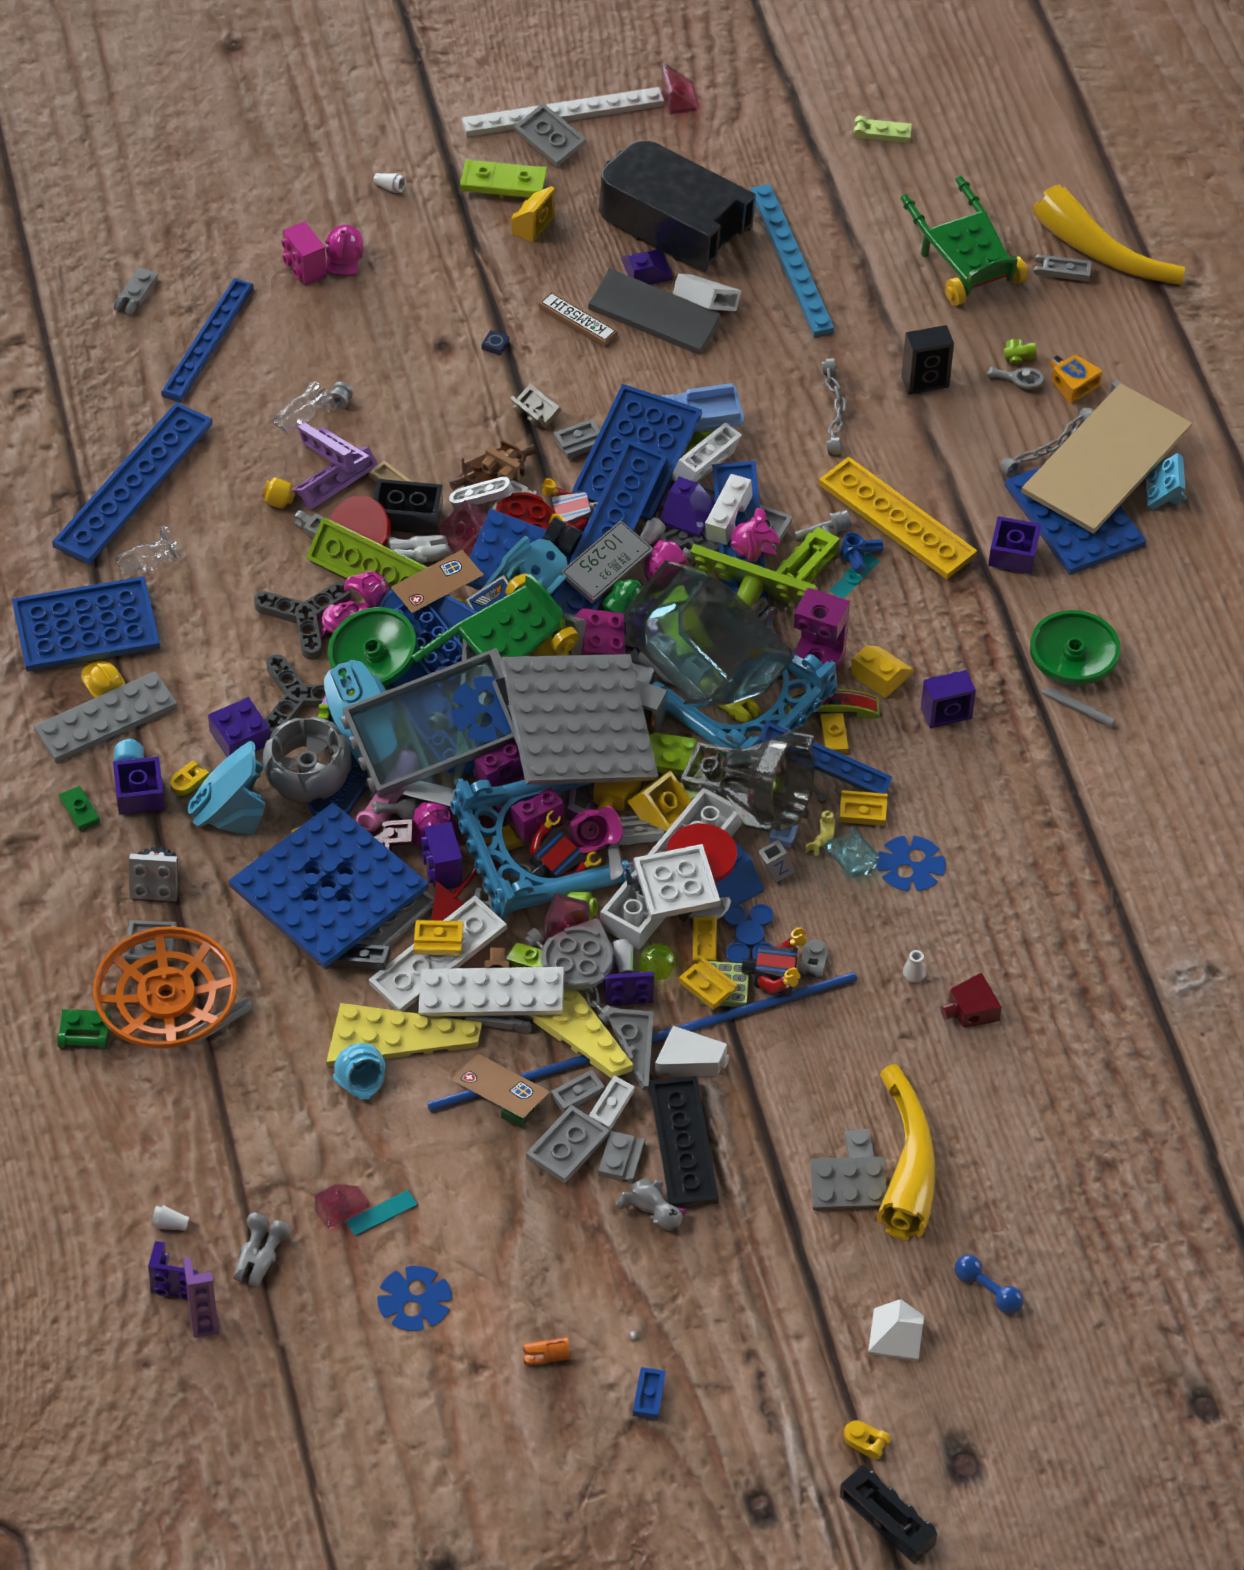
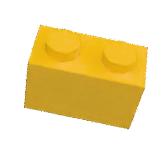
M550 186L533 193L528 200L523 202L520 210L511 217L512 234L530 242H534L555 218L554 187Z
M866 645L852 658L851 676L884 698H887L914 673L913 668L879 646Z
M670 770L651 782L627 802L641 821H646L650 825L657 828L660 827L667 832L692 800Z

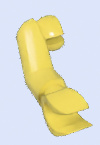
M824 811L821 814L820 834L815 838L814 842L805 845V853L814 850V856H818L819 847H823L834 837L835 819L833 812Z

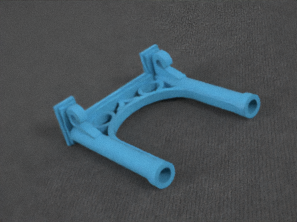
M732 608L722 618L721 627L775 664L783 676L782 692L770 710L759 718L747 723L735 725L722 724L706 716L659 681L652 685L667 690V713L711 745L721 749L725 755L741 765L744 776L748 777L752 772L758 771L762 763L768 757L773 756L775 751L760 745V739L757 736L754 738L751 736L749 739H746L747 732H761L766 721L794 732L798 727H802L806 723L807 718L813 712H817L821 708L822 703L828 697H832L836 693L838 685L835 662L831 661L829 663L826 661L822 664L817 657L808 654L804 659L799 657L745 619L738 610ZM788 671L799 679L789 681ZM796 688H804L806 690V693L798 699H793L789 696L790 690ZM786 703L794 707L787 715L785 714L787 709Z
M463 778L458 779L456 789H454L453 800L450 802L451 810L454 815L457 814L460 832L465 834L467 849L475 858L476 871L482 875L484 891L486 894L489 893L491 897L492 910L502 920H505L510 912L566 898L570 892H589L619 883L623 885L626 881V868L632 874L628 861L623 860L621 861L623 874L614 880L610 879L609 864L558 878L538 877L521 868L512 859L505 847L502 836V823L511 806L521 801H528L549 787H552L556 793L587 786L590 783L526 785L525 780L491 787L488 780H480L469 786L468 781H463ZM505 804L500 813L491 808ZM486 815L492 818L496 824L493 828L487 829L480 824L478 818ZM483 837H492V844L489 847L486 846ZM492 859L498 861L501 864V867L498 869V872L496 871ZM512 873L519 877V881L510 885L509 880H504L502 874Z

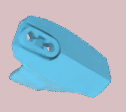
M524 536L503 557L501 565L485 586L503 575L509 583L516 576L531 574L551 595L566 579L564 574L560 575L561 571L568 566L566 556L549 540L539 538L529 543L530 539ZM546 555H552L553 560L547 559ZM538 567V575L532 574L531 569Z
M350 660L346 663L338 664L335 668L328 671L324 678V688L327 704L334 723L342 735L346 736L350 745V751L358 762V758L361 757L358 749L353 750L349 737H352L350 730L344 729L340 719L343 716L342 708L383 693L387 689L380 679L372 675L362 662ZM347 671L346 679L340 676L341 672ZM355 690L354 695L348 696L350 691ZM394 702L353 717L373 765L387 760L398 748L394 730L398 729L399 717Z
M247 742L220 763L192 797L188 805V813L193 815V823L196 826L202 827L206 824H212L218 829L248 835L255 833L263 816L265 802L261 800L260 794L251 792L257 778L261 777L260 772L263 771V764L257 761L255 757L254 742Z

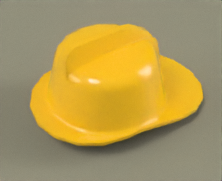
M105 661L92 662L85 666L81 672V679L94 698L125 685L119 671L111 663Z

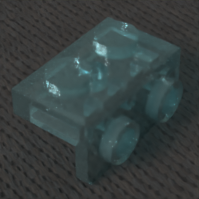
M855 827L849 828L845 837L829 839L824 846L851 878L871 875L880 859V856Z

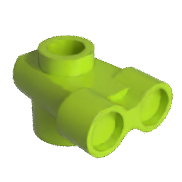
M1011 339L1006 342V348H1004L1005 361H1010L1011 364H1020L1023 362L1022 360L1038 359L1036 343L1023 345L1021 339Z

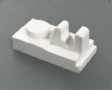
M613 1076L589 1116L611 1130L633 1095L635 1086Z

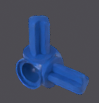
M849 532L843 538L840 556L851 563L856 573H861V571L866 569L862 558L864 553L883 551V541L864 540L858 533Z

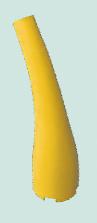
M1060 184L1054 185L1043 192L1045 197L1040 203L1035 201L1032 208L1034 216L1050 232L1072 248L1119 271L1153 281L1182 285L1185 272L1184 266L1147 258L1118 243L1095 222L1065 186L1062 188Z
M891 1064L881 1071L880 1078L888 1092L893 1096L900 1111L905 1131V1145L877 1214L878 1224L882 1222L887 1227L885 1231L887 1234L901 1240H909L910 1236L917 1235L920 1238L923 1235L930 1218L935 1187V1158L931 1131L920 1101L899 1065Z

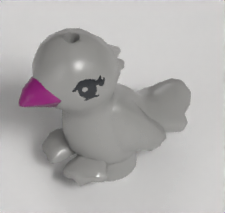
M641 1179L633 1184L632 1193L622 1192L616 1203L617 1209L633 1206L643 1212L654 1214L649 1219L653 1220V1223L663 1230L668 1231L679 1228L687 1210L686 1208L670 1205L664 1200L661 1194L663 1190L662 1180H656L651 1184L649 1179Z

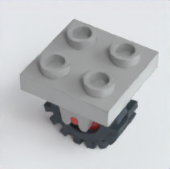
M151 847V850L146 848L144 852L140 851L138 854H130V898L177 901L178 857L174 851L171 852L168 848L164 850V847H159V849Z

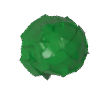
M628 579L627 581H617L601 603L603 604L604 611L624 613L625 622L630 613L634 614L639 604L643 600L647 601L648 598L639 581Z

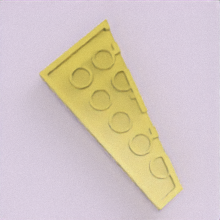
M564 988L563 1015H529L533 1018L535 1024L560 1042L563 1040L567 1042L575 1053L585 1055L590 1059V1063L611 1079L613 1076L617 1077L633 1070V1063L578 990Z
M340 1003L326 1064L327 1067L334 1066L339 1053L348 1046L357 1043L372 1044L381 1052L384 1060L409 1057L411 1053L424 1052V1054H432L434 1050L447 1049L448 1051L478 1048L482 1022L439 1016L425 1017L417 1013Z

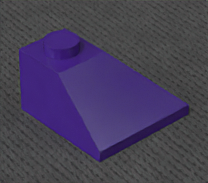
M660 248L621 257L627 275L649 285L673 280L672 272Z
M678 476L669 491L660 521L665 526L700 538L706 528L705 522L715 505V501L699 483Z

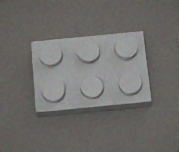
M544 103L514 126V131L556 167L586 144L585 137Z
M571 1105L528 1150L526 1159L565 1184L609 1137L610 1130Z
M885 1157L819 1158L810 1160L812 1209L875 1208L881 1206L886 1194Z

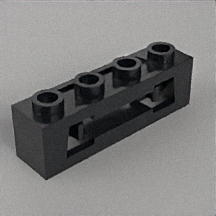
M862 1465L841 1483L839 1497L913 1564L936 1545L937 1532L935 1527L929 1521H924L918 1516L913 1506L905 1504L893 1488L886 1487L874 1471L868 1470ZM872 1496L877 1499V1502L873 1501ZM900 1525L904 1528V1532L900 1530Z

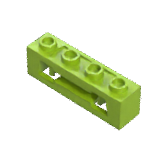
M817 527L812 533L807 534L800 546L794 548L787 560L784 559L776 572L793 578L797 573L796 579L811 583L839 553L840 538ZM768 592V596L774 598L775 600L783 603L788 607L792 603L786 602L782 600L778 595Z

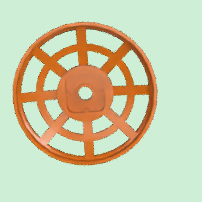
M173 926L143 930L120 941L102 959L93 981L95 1007L107 1028L119 1038L129 1043L157 1049L187 1045L210 1034L228 1016L237 994L235 967L224 948L211 937L199 931ZM164 938L185 939L202 946L193 957L182 952L166 951ZM155 940L156 953L144 956L131 965L120 957L136 945ZM209 951H212L222 961L229 977L215 981L210 969L202 962ZM167 958L184 961L189 964L184 970L168 967ZM158 961V968L148 972L146 975L138 971L139 968L146 964ZM114 963L124 972L118 981L116 995L101 994L104 977ZM198 969L205 976L208 984L194 987L190 976ZM130 977L139 983L137 994L123 995ZM230 986V996L224 1011L219 1017L209 1014L215 1002L216 991ZM164 990L172 991L169 996L160 995ZM209 993L208 1001L203 1010L192 1005L195 996ZM102 1003L117 1004L122 1017L129 1024L121 1030L115 1027L105 1014ZM139 1003L144 1012L134 1019L128 1013L124 1004ZM184 1013L195 1017L190 1022L175 1027L174 1018ZM152 1017L164 1019L165 1029L152 1028L144 1024ZM201 1021L210 1024L196 1034L176 1040V1033L186 1031ZM136 1030H140L150 1034L166 1035L167 1041H148L130 1035Z

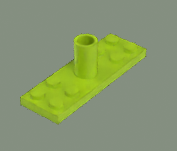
M693 544L690 551L698 570L708 575L713 573L725 581L730 582L734 580L741 583L731 609L735 608L742 613L743 617L750 618L762 591L778 595L786 602H792L793 600L800 603L807 588L818 590L817 586L696 544Z

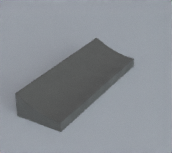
M610 268L598 290L588 303L589 310L700 355L719 329L720 313Z

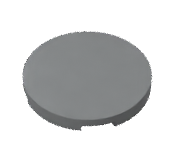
M580 926L568 927L552 938H548L542 948L541 963L542 967H564L565 989L584 990L598 985L610 973L613 965V952L611 945L596 930Z

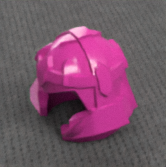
M659 539L653 547L652 553L644 561V571L647 580L659 586H669L688 578L690 564L684 552L676 543Z
M367 571L347 578L344 590L347 592L349 589H354L362 595L365 604L357 603L359 611L367 608L378 607L381 599L389 591L387 585L389 583L382 575L375 571Z
M426 801L414 810L415 845L422 846L420 838L424 837V827L451 822L454 833H456L458 824L447 806Z

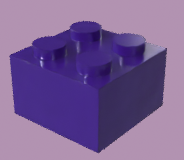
M998 516L990 548L988 566L1032 574L1041 524Z
M967 670L930 677L924 680L921 711L929 728L972 719L976 689Z
M249 697L208 714L209 731L226 757H229L249 741L254 742L255 752L265 747L266 741L270 739V727Z
M159 756L113 762L119 815L165 810Z
M447 822L424 827V837L420 838L423 849L421 857L423 865L428 866L426 870L428 882L433 883L434 888L436 881L446 889L459 887L463 882L462 856L452 823Z

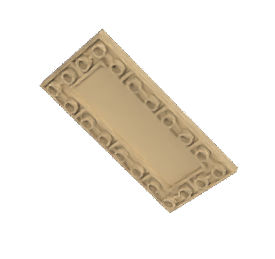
M1120 383L1022 487L1021 492L1094 534L1191 429L1192 422Z

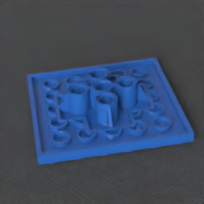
M331 803L228 880L229 887L324 969L429 889V883L334 803Z

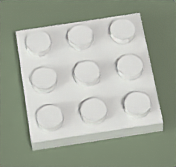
M703 844L634 858V866L651 920L720 906V898Z

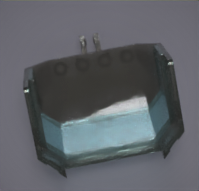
M665 560L624 612V623H626L624 645L638 648L688 698L683 703L685 705L695 707L728 705L761 693H767L794 659L790 646L767 624L777 614V609L773 606L768 608L761 617L758 615L768 605L765 597L760 598L750 608L730 587L708 572Z

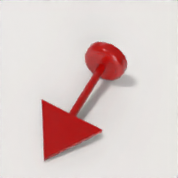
M492 859L495 868H500L501 864ZM476 868L472 870L453 894L436 881L431 921H443L464 904L457 897L478 874Z

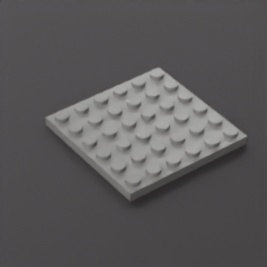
M631 654L501 658L500 665L503 677H505L509 706L526 785L655 781L658 778Z

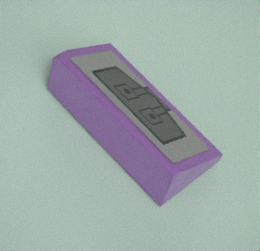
M595 783L570 790L568 819L572 820L577 814L585 811V809L593 808Z

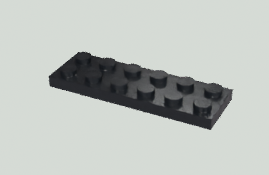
M697 1076L649 1081V1091L668 1203L679 1208L718 1204L719 1197Z

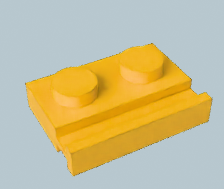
M842 790L839 822L885 826L888 794Z
M416 920L414 954L461 956L463 921Z
M703 957L699 963H695L679 977V983L712 1010L730 997L733 991H737V984Z

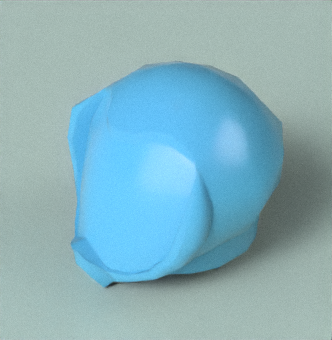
M353 1044L339 1053L334 1064L335 1073L333 1078L339 1086L353 1096L358 1097L360 1100H367L383 1084L386 1063L381 1052L372 1044Z

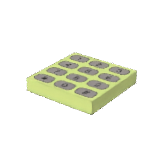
M708 961L737 984V991H733L730 997L719 1006L741 1007L747 1005L749 974L742 973V963ZM699 999L700 1005H706Z

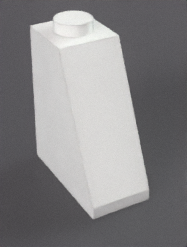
M678 273L673 294L708 309L736 311L742 291L692 274Z
M673 1026L655 1062V1076L659 1078L665 1074H668L670 1077L718 1076L721 1068H726L729 1061L727 1044Z

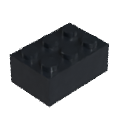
M947 325L905 333L901 377L908 395L949 388L954 341Z
M377 479L374 500L382 504L391 523L390 531L438 534L443 505V484Z

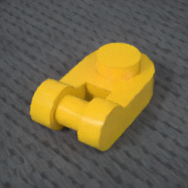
M193 760L171 777V791L177 796L188 795L199 787L211 773L206 769L202 770L200 764Z
M861 1421L849 1422L844 1429L846 1444L874 1460H879L883 1454L882 1449L887 1447L892 1440V1437L887 1432L878 1431ZM871 1439L875 1443L869 1444L868 1441Z

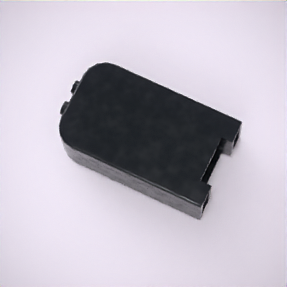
M645 140L636 141L624 150H620L612 161H607L601 171L599 213L602 218L633 234L635 239H642L673 255V259H681L703 272L718 257V250L737 233L742 235L746 230L750 231L753 227L755 193L658 143Z

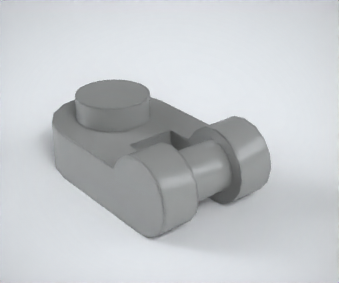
M813 939L804 946L799 969L801 975L809 973L815 974V977L823 978L828 952L827 945L823 941Z

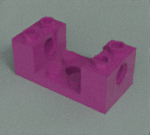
M807 588L794 615V628L802 631L794 653L803 659L808 654L814 655L822 664L826 661L829 663L831 661L835 662L837 675L845 660L850 601Z
M515 740L475 759V782L488 780L491 787H497L525 780L519 749ZM549 787L539 792L538 796L511 806L504 820L521 842L526 844L532 841V837L543 822L546 823V816L550 811L554 810L549 816L553 822L557 821L559 816H561L559 823L551 826L552 829L555 826L558 828L563 825V801L552 787ZM505 804L495 806L496 810L500 813Z

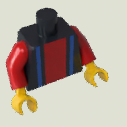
M554 810L550 811L546 816V823L543 822L532 837L530 852L533 856L529 861L535 868L529 873L543 878H558L589 870L590 866L600 865L602 859H599L596 863L591 861L592 855L597 852H590L586 857L556 826L552 829L551 826L558 824L561 816H559L557 821L553 822L549 816Z
M798 927L791 933L793 939L789 938L782 944L774 947L760 948L757 960L743 959L742 973L755 974L754 986L756 988L763 989L770 994L779 993L791 996L793 987L798 984L797 979L801 977L796 968L798 952L796 945H806L805 931Z

